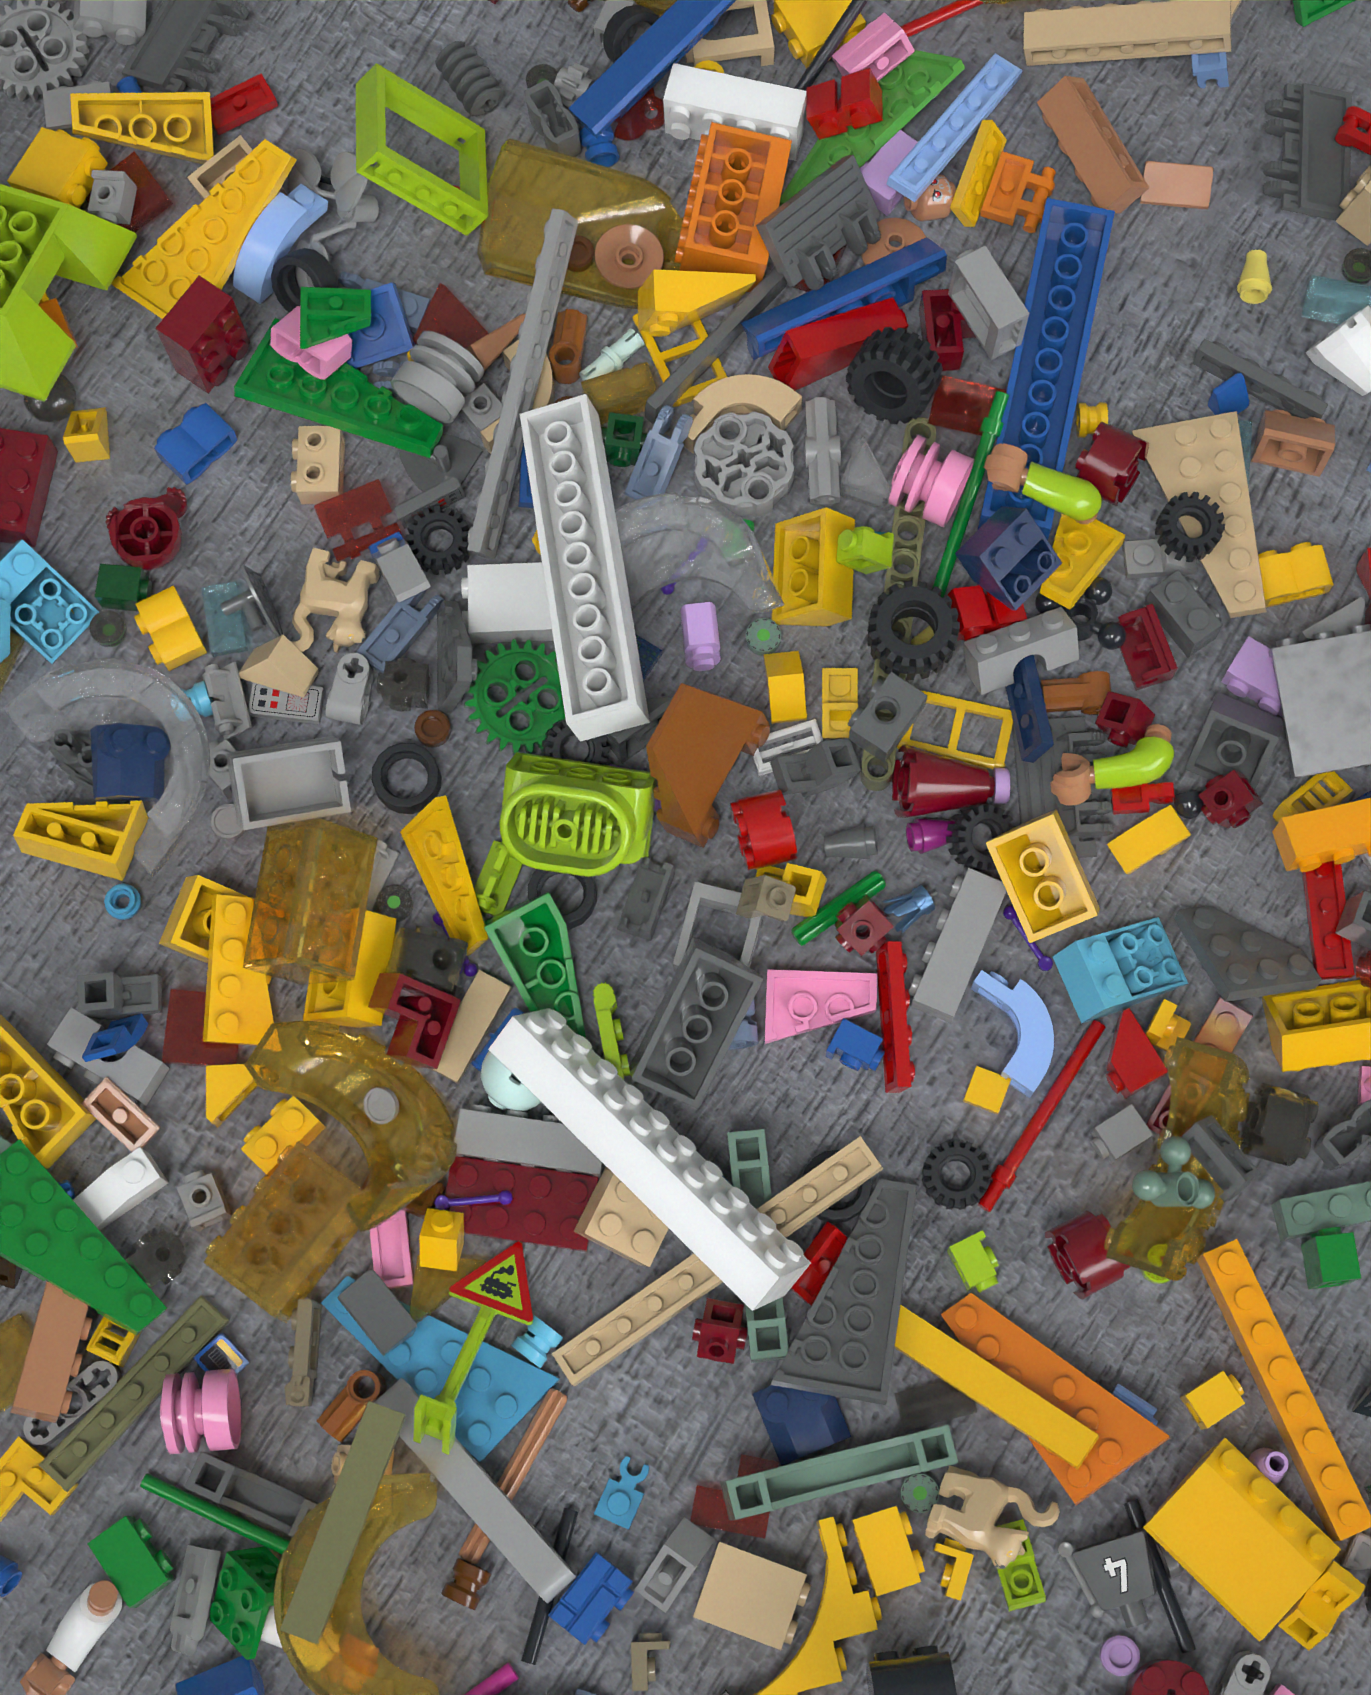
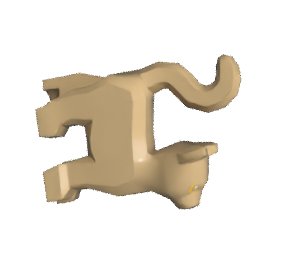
M313 547L306 566L305 582L300 593V602L293 613L292 619L295 629L300 634V639L291 642L301 652L310 648L314 641L313 628L306 619L310 613L337 617L326 633V638L332 639L334 642L333 649L336 653L340 651L342 646L351 647L355 643H363L366 640V631L362 627L361 620L368 608V588L370 584L377 583L380 577V570L376 564L361 560L349 581H341L338 578L346 575L347 563L344 561L340 563L333 562L329 566L325 563L329 561L330 552Z
M949 1466L948 1472L945 1473L939 1495L946 1498L953 1495L959 1496L964 1500L961 1510H956L945 1505L934 1504L928 1518L925 1536L934 1538L939 1533L945 1534L966 1548L984 1551L992 1559L996 1568L1004 1569L1010 1562L1015 1561L1018 1555H1024L1025 1549L1022 1546V1542L1028 1539L1029 1532L1024 1530L995 1527L1006 1504L1009 1502L1017 1503L1022 1517L1031 1525L1038 1527L1052 1525L1058 1519L1060 1510L1058 1504L1052 1501L1044 1512H1037L1029 1494L1019 1488L1008 1487L993 1477H979L973 1472Z

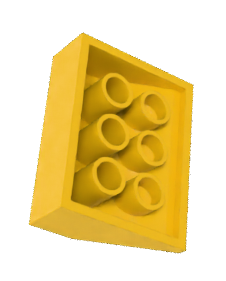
M1223 1438L1200 1458L1143 1527L1259 1642L1266 1637L1315 1583L1341 1550L1226 1438Z

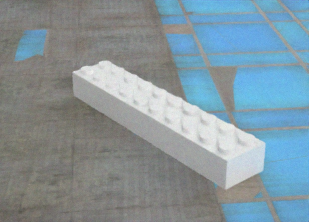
M586 394L520 413L566 724L581 742L650 723L599 414Z
M548 1008L512 1016L488 1050L752 1311L785 1296L811 1264L803 1255L801 1247L794 1241L786 1239L776 1229L775 1222L769 1216L759 1213L749 1203L748 1196L742 1190L733 1187L722 1177V1171L718 1166L710 1161H706L696 1151V1147L690 1139L679 1135L669 1125L670 1122L663 1113L654 1110L643 1100V1094L636 1087L627 1084L617 1074L618 1071L613 1064L601 1059L591 1049L592 1045L586 1038L576 1034L566 1025V1019L560 1013Z

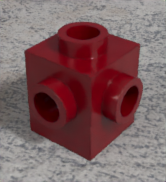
M1236 770L1231 771L1226 776L1222 774L1214 777L1205 785L1206 790L1199 794L1205 804L1201 810L1206 818L1213 825L1218 823L1226 828L1231 826L1237 828L1251 818L1250 813L1264 804L1245 775Z
M866 894L855 905L853 902H849L837 913L838 921L835 923V927L839 934L835 938L849 953L855 949L863 956L867 951L874 953L887 940L884 935L894 926L890 918ZM866 925L863 930H856L858 926Z
M707 1298L703 1319H695L692 1340L699 1342L698 1358L734 1364L737 1349L744 1350L748 1328L741 1326L744 1305Z

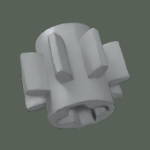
M574 63L573 67L569 66L568 69L562 67L555 78L554 86L560 93L562 104L570 107L595 82L588 75L589 68Z

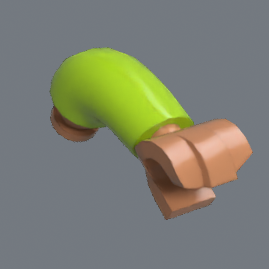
M998 444L993 448L991 454L987 455L984 468L987 470L988 481L993 483V489L1018 493L1020 485H1022V494L1069 516L1077 523L1089 524L1096 519L1101 508L1102 498L1099 490L1091 482L1034 462L1030 463L1029 469L1025 468L1028 459L1027 453L1012 445Z
M1150 725L1146 729L1145 737L1140 739L1136 743L1135 748L1130 752L1093 759V766H1090V762L1081 755L1063 753L1061 758L1062 771L1054 774L1053 781L1050 782L1051 792L1058 797L1060 804L1078 805L1089 798L1091 784H1095V789H1111L1142 785L1159 779L1170 768L1175 752L1170 744L1172 733L1164 725Z

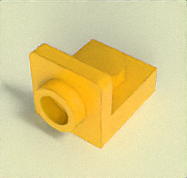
M1164 999L1158 1006L1145 1034L1152 1045L1175 1055L1191 1023L1174 1014L1178 1005Z
M945 1538L943 1545L935 1543L933 1551L954 1557L955 1559L953 1565L945 1564L940 1586L946 1588L944 1596L961 1601L974 1555L967 1553V1548L959 1542Z

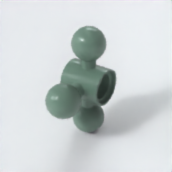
M1179 1136L1167 1138L1160 1148L1161 1157L1168 1164V1172L1156 1173L1151 1170H1143L1137 1173L1132 1181V1189L1135 1195L1142 1200L1151 1201L1158 1207L1192 1206L1197 1209H1203L1210 1206L1215 1198L1214 1187L1209 1181L1196 1178L1191 1172H1181L1182 1165L1190 1158L1191 1148L1189 1143Z

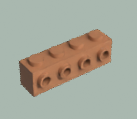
M1064 76L1037 102L1043 112L1042 118L1044 122L1055 132L1059 139L1058 145L1060 149L1071 159L1075 166V174L1087 186L1092 195L1091 201L1095 207L1114 210L1115 213L1120 214L1149 189L1148 184L1084 78Z
M47 1281L10 1413L56 1423L60 1413L67 1414L73 1394L72 1391L66 1390L70 1376L77 1377L83 1355L77 1354L76 1351L79 1339L87 1340L92 1318L86 1317L87 1304L76 1298L69 1297L63 1293V1290Z

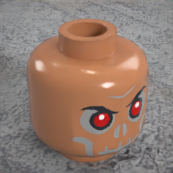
M939 174L916 202L903 196L904 206L907 211H911L913 217L918 221L944 219L951 212L950 206L956 192L955 185L946 176Z

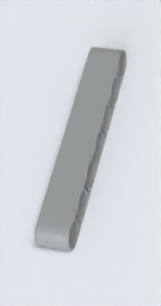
M401 1377L374 1403L406 1415L399 1434L402 1440L546 1603H549L576 1577V1574L456 1437L449 1455L442 1453V1440L425 1434L421 1444L413 1441L414 1407L420 1396Z

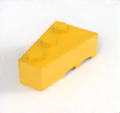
M142 800L130 801V804H108L107 801L96 802V805H74L73 802L27 803L13 836L22 853L123 881L148 821V816Z

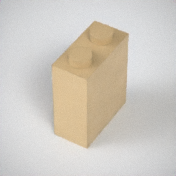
M719 1542L693 1617L781 1650L783 1643L790 1645L792 1643L798 1622L792 1620L796 1605L804 1607L811 1584L804 1582L807 1574Z

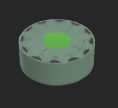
M760 618L750 623L746 630V644L753 653L761 656L763 654H772L780 646L781 630L773 620Z
M911 1475L901 1486V1501L912 1512H927L938 1501V1486L928 1475Z

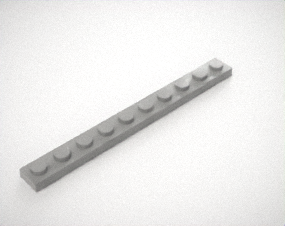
M552 208L550 219L544 227L545 239L542 251L536 259V275L533 287L527 295L528 307L525 319L519 328V344L516 355L511 360V376L508 388L502 396V412L499 423L495 426L493 432L494 444L491 456L485 464L486 476L483 489L477 497V513L474 525L468 533L469 545L467 550L483 558L495 560L524 443L520 413L530 411L533 407L579 222L565 210Z

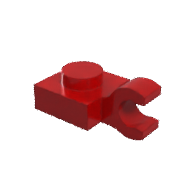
M1173 782L1146 783L1110 789L1113 815L1149 813V802L1169 804L1173 803V798L1175 797Z

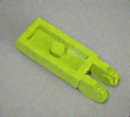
M601 982L596 987L594 986V990H592L594 994L592 995L594 997L605 1060L615 1066L618 1071L617 1074L624 1080L625 1076H630V1068L627 1054L619 1055L617 1041L624 1040L620 1018L612 1019V1015L618 1008L615 992L610 984Z

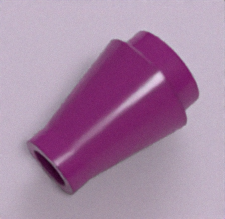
M916 818L913 823H907L906 839L910 851H918L920 854L949 844L946 843V837H952V832L947 831L948 824H955V821Z

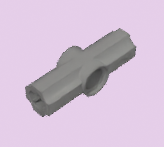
M815 397L810 401H805L807 437H804L805 468H808L809 498L810 504L831 506L834 503L840 502L838 467L841 466L840 436L837 435L836 406L835 400H830L827 397Z

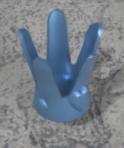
M920 885L917 888H913L909 894L883 900L884 903L897 901L884 909L886 914L894 913L895 916L899 917L909 913L897 923L895 930L904 933L922 915H928L931 911H934L935 905L931 897L937 895V891L929 894Z

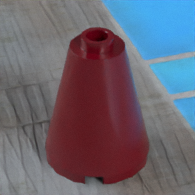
M903 745L898 750V752H904L902 760H895L892 777V800L899 801L900 810L894 809V812L900 818L971 807V805H983L987 802L988 797L991 798L994 794V777L989 776L986 768L910 745Z

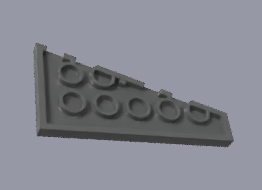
M885 1179L878 1181L855 1228L847 1239L840 1256L808 1312L784 1361L775 1374L771 1385L886 1405L917 1185Z

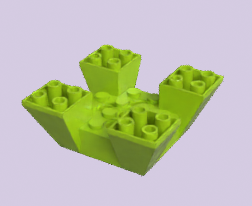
M0 184V388L45 402L76 345L38 305L55 275L107 291L137 238L135 232L72 205Z

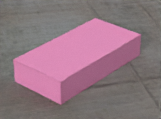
M400 1210L368 1215L374 1271L389 1289L415 1286L407 1212Z

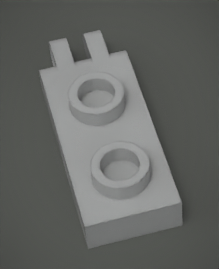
M187 1545L170 1631L173 1634L171 1648L174 1652L188 1656L193 1655L196 1652L198 1641L204 1636L207 1618L210 1615V1607L212 1605L211 1598L214 1583L219 1573L221 1551Z

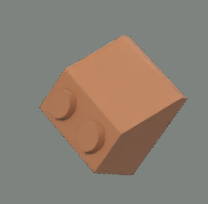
M1265 410L1259 423L1251 462L1320 477L1334 451L1335 425L1326 424L1320 418L1309 417L1304 419L1291 416L1289 412L1284 410Z

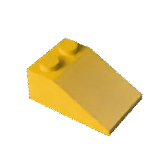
M654 269L638 290L639 331L649 332L651 336L656 337L667 336L733 305L755 283L756 274Z
M200 875L186 877L159 944L208 963L212 896L216 894L248 896ZM252 899L267 984H269L296 917Z

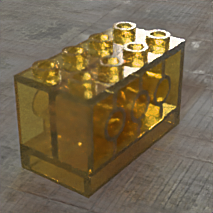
M320 818L267 826L243 968L301 985L354 980L378 838Z
M300 1141L294 1147L289 1145L283 1150L277 1159L279 1164L277 1169L271 1176L265 1175L257 1183L253 1190V1193L256 1194L247 1207L242 1205L235 1211L229 1221L232 1226L223 1237L218 1235L210 1243L205 1252L208 1256L204 1260L207 1266L271 1316L284 1323L290 1320L293 1309L298 1306V1299L307 1298L368 1219V1215L372 1214L379 1205L368 1193ZM314 1193V1200L311 1203H306L307 1195ZM286 1223H291L289 1232L283 1233V1226ZM267 1253V1260L263 1264H259L261 1254Z

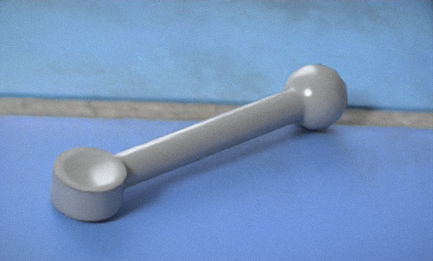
M1069 1542L1061 1543L1058 1547V1553L1068 1561L1091 1605V1615L1095 1618H1101L1104 1616L1105 1611L1101 1610L1072 1554L1073 1546Z

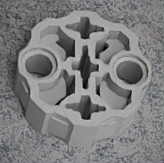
M753 411L746 415H737L730 412L715 419L711 428L699 435L694 446L695 485L701 498L708 500L716 506L718 513L731 518H736L740 515H752L757 518L772 512L774 505L782 497L788 496L793 485L794 446L791 438L786 431L780 430L775 426L769 416ZM732 431L738 436L728 440L721 435L724 432ZM760 436H761V437H762V443L757 444V443H758V440H759V438H760ZM770 445H772L773 449L775 448V450H776L778 453H779V452H782V453H781V458L779 457L778 454H776V452H775L774 450H771V451H770ZM706 472H708L710 476L712 475V478L714 480L718 479V485H716L711 478H706ZM761 490L767 496L763 499H754L750 494L753 491Z

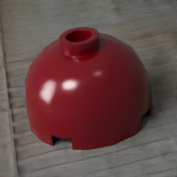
M147 497L130 500L123 505L124 509L117 516L114 514L110 522L109 536L114 550L126 564L133 567H141L143 570H153L163 567L172 561L180 550L182 531L179 519L170 507L164 505L163 501Z

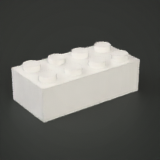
M673 63L663 99L665 133L681 140L688 138L700 140L701 134H709L711 122L792 140L788 159L796 161L805 128L807 91Z

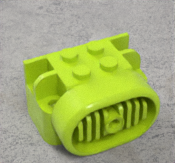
M516 752L506 764L502 809L499 821L502 841L508 852L517 861L539 870L592 877L608 873L620 863L633 864L639 861L641 857H649L656 800L653 790L657 787V779L651 777L650 772Z

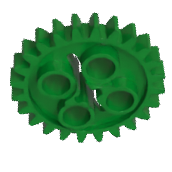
M512 639L510 650H506L499 643L497 645L498 655L495 656L489 650L485 651L484 656L487 664L477 660V670L480 673L477 674L476 680L472 681L475 686H470L469 691L465 692V694L473 696V699L466 701L464 708L475 710L468 717V722H480L475 733L480 734L487 731L489 733L486 740L487 745L495 739L499 740L498 751L502 752L507 744L512 745L513 755L519 751L520 746H524L527 754H532L534 744H537L543 752L541 745L542 740L546 738L545 733L553 727L554 723L565 719L558 665L554 661L556 652L554 650L548 656L545 655L544 643H541L537 650H532L530 639H527L523 648H519L517 641ZM521 664L528 665L534 672L533 679L529 681L520 680L515 674V668ZM545 677L547 679L544 685L529 695L526 700L527 705L521 701L501 718L496 716L500 709L514 700L517 694L516 690L519 693H524L540 678ZM492 686L501 687L506 693V699L499 703L491 701L487 695V689ZM542 692L551 693L556 700L555 707L551 709L542 708L537 701L538 694ZM513 714L524 715L528 721V728L523 731L513 729L509 723L510 716Z

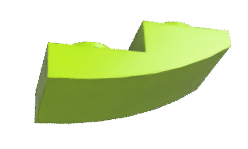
M1023 1519L995 1526L1027 1531ZM1029 1536L1028 1539L1022 1542V1546L1025 1549L1024 1555H1018L1015 1561L1010 1562L1004 1569L996 1568L1008 1611L1046 1602V1595L1036 1567L1035 1555Z

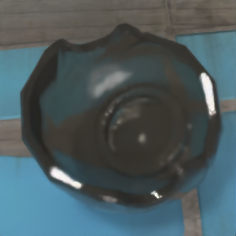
M60 374L45 402L23 395V402L26 410L39 422L57 423L69 417L75 408L76 390L69 379Z

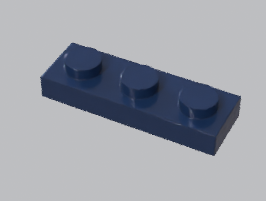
M1029 655L1020 660L1015 666L1013 672L1014 683L1005 686L1021 760L1034 763L1054 745L1034 655Z

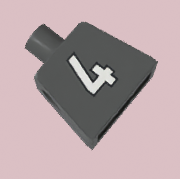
M1144 1528L1078 1548L1072 1553L1076 1564L1102 1611L1120 1607L1127 1628L1149 1621L1142 1599L1154 1596L1157 1589L1147 1531Z

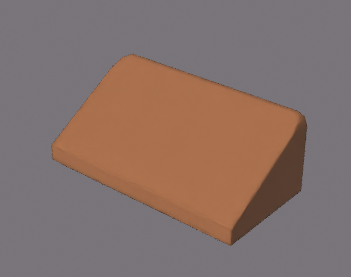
M1146 161L1142 176L1149 189L1140 196V203L1208 209L1214 168L1211 166Z
M105 1077L81 1103L131 1152L139 1147L144 1148L161 1128L108 1077Z

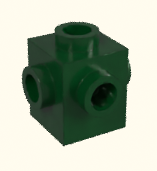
M609 412L607 427H601L607 462L616 467L636 465L648 434L642 433L644 417Z

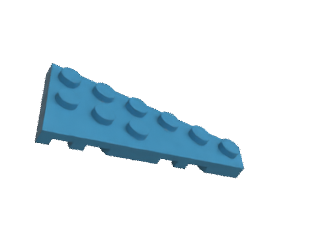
M346 1276L321 1304L397 1380L402 1377L419 1396L422 1394L434 1399L435 1396L440 1395L468 1334L399 1301L417 1323V1328L412 1337L383 1356L337 1298L356 1281ZM482 1342L455 1400L457 1408L455 1437L481 1463L560 1379Z

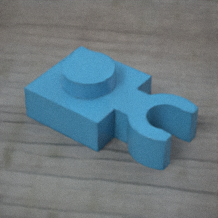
M626 1456L620 1464V1474L622 1476L620 1482L609 1478L594 1515L630 1530L645 1495L635 1490L637 1483H641L646 1479L649 1473V1466L644 1464L641 1473L637 1476H632L627 1470L631 1458Z

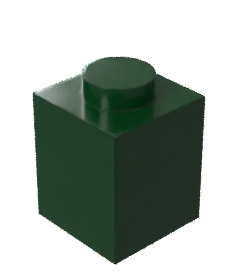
M100 563L94 596L100 606L104 609L139 612L135 604L152 595V581L149 580L141 567Z

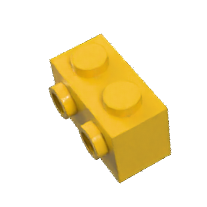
M294 1095L289 1100L284 1098L277 1103L270 1112L272 1117L262 1127L260 1125L255 1126L243 1140L246 1144L241 1150L272 1180L326 1128Z
M897 1506L851 1520L875 1596L921 1582L919 1574L925 1572L918 1549L911 1551L907 1535H911L913 1532L906 1511L899 1513Z

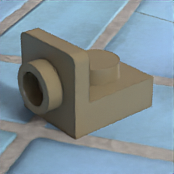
M766 875L745 879L736 914L748 919L768 916L781 922L787 921L796 888L793 885Z
M639 1633V1641H631L632 1691H648V1682L656 1681L655 1657H647V1650L670 1649V1640H662V1633Z

